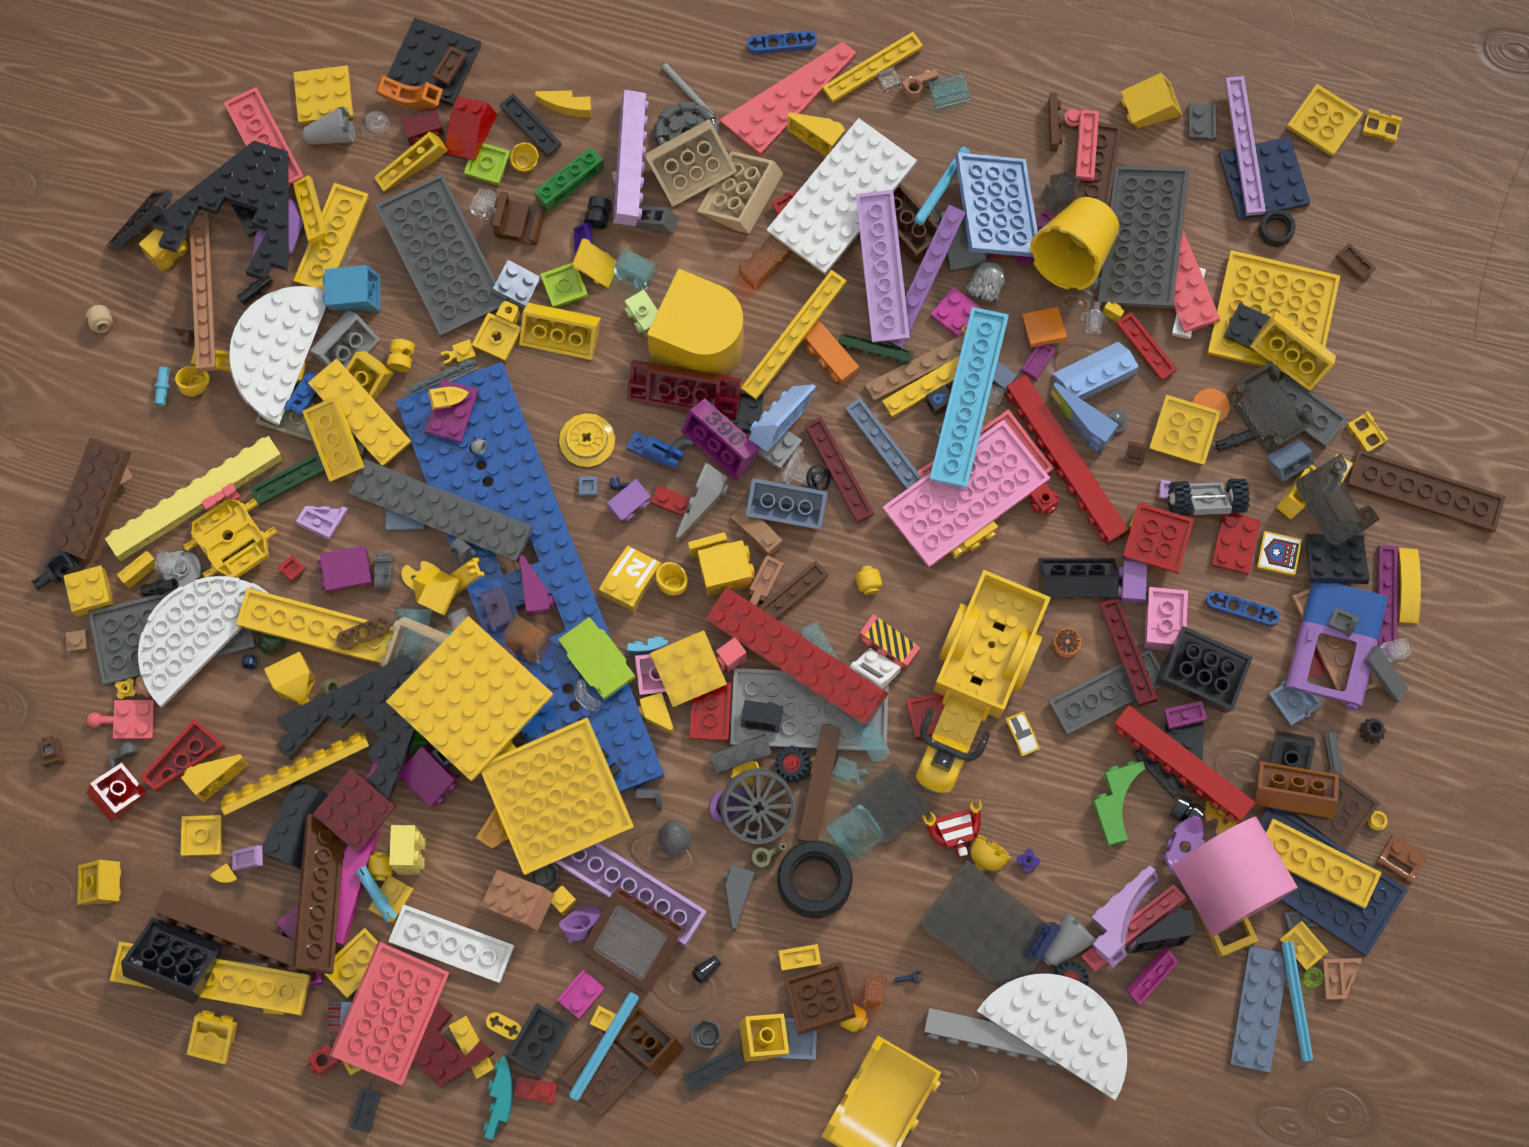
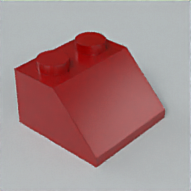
M122 763L91 782L86 792L110 822L126 813L146 793Z

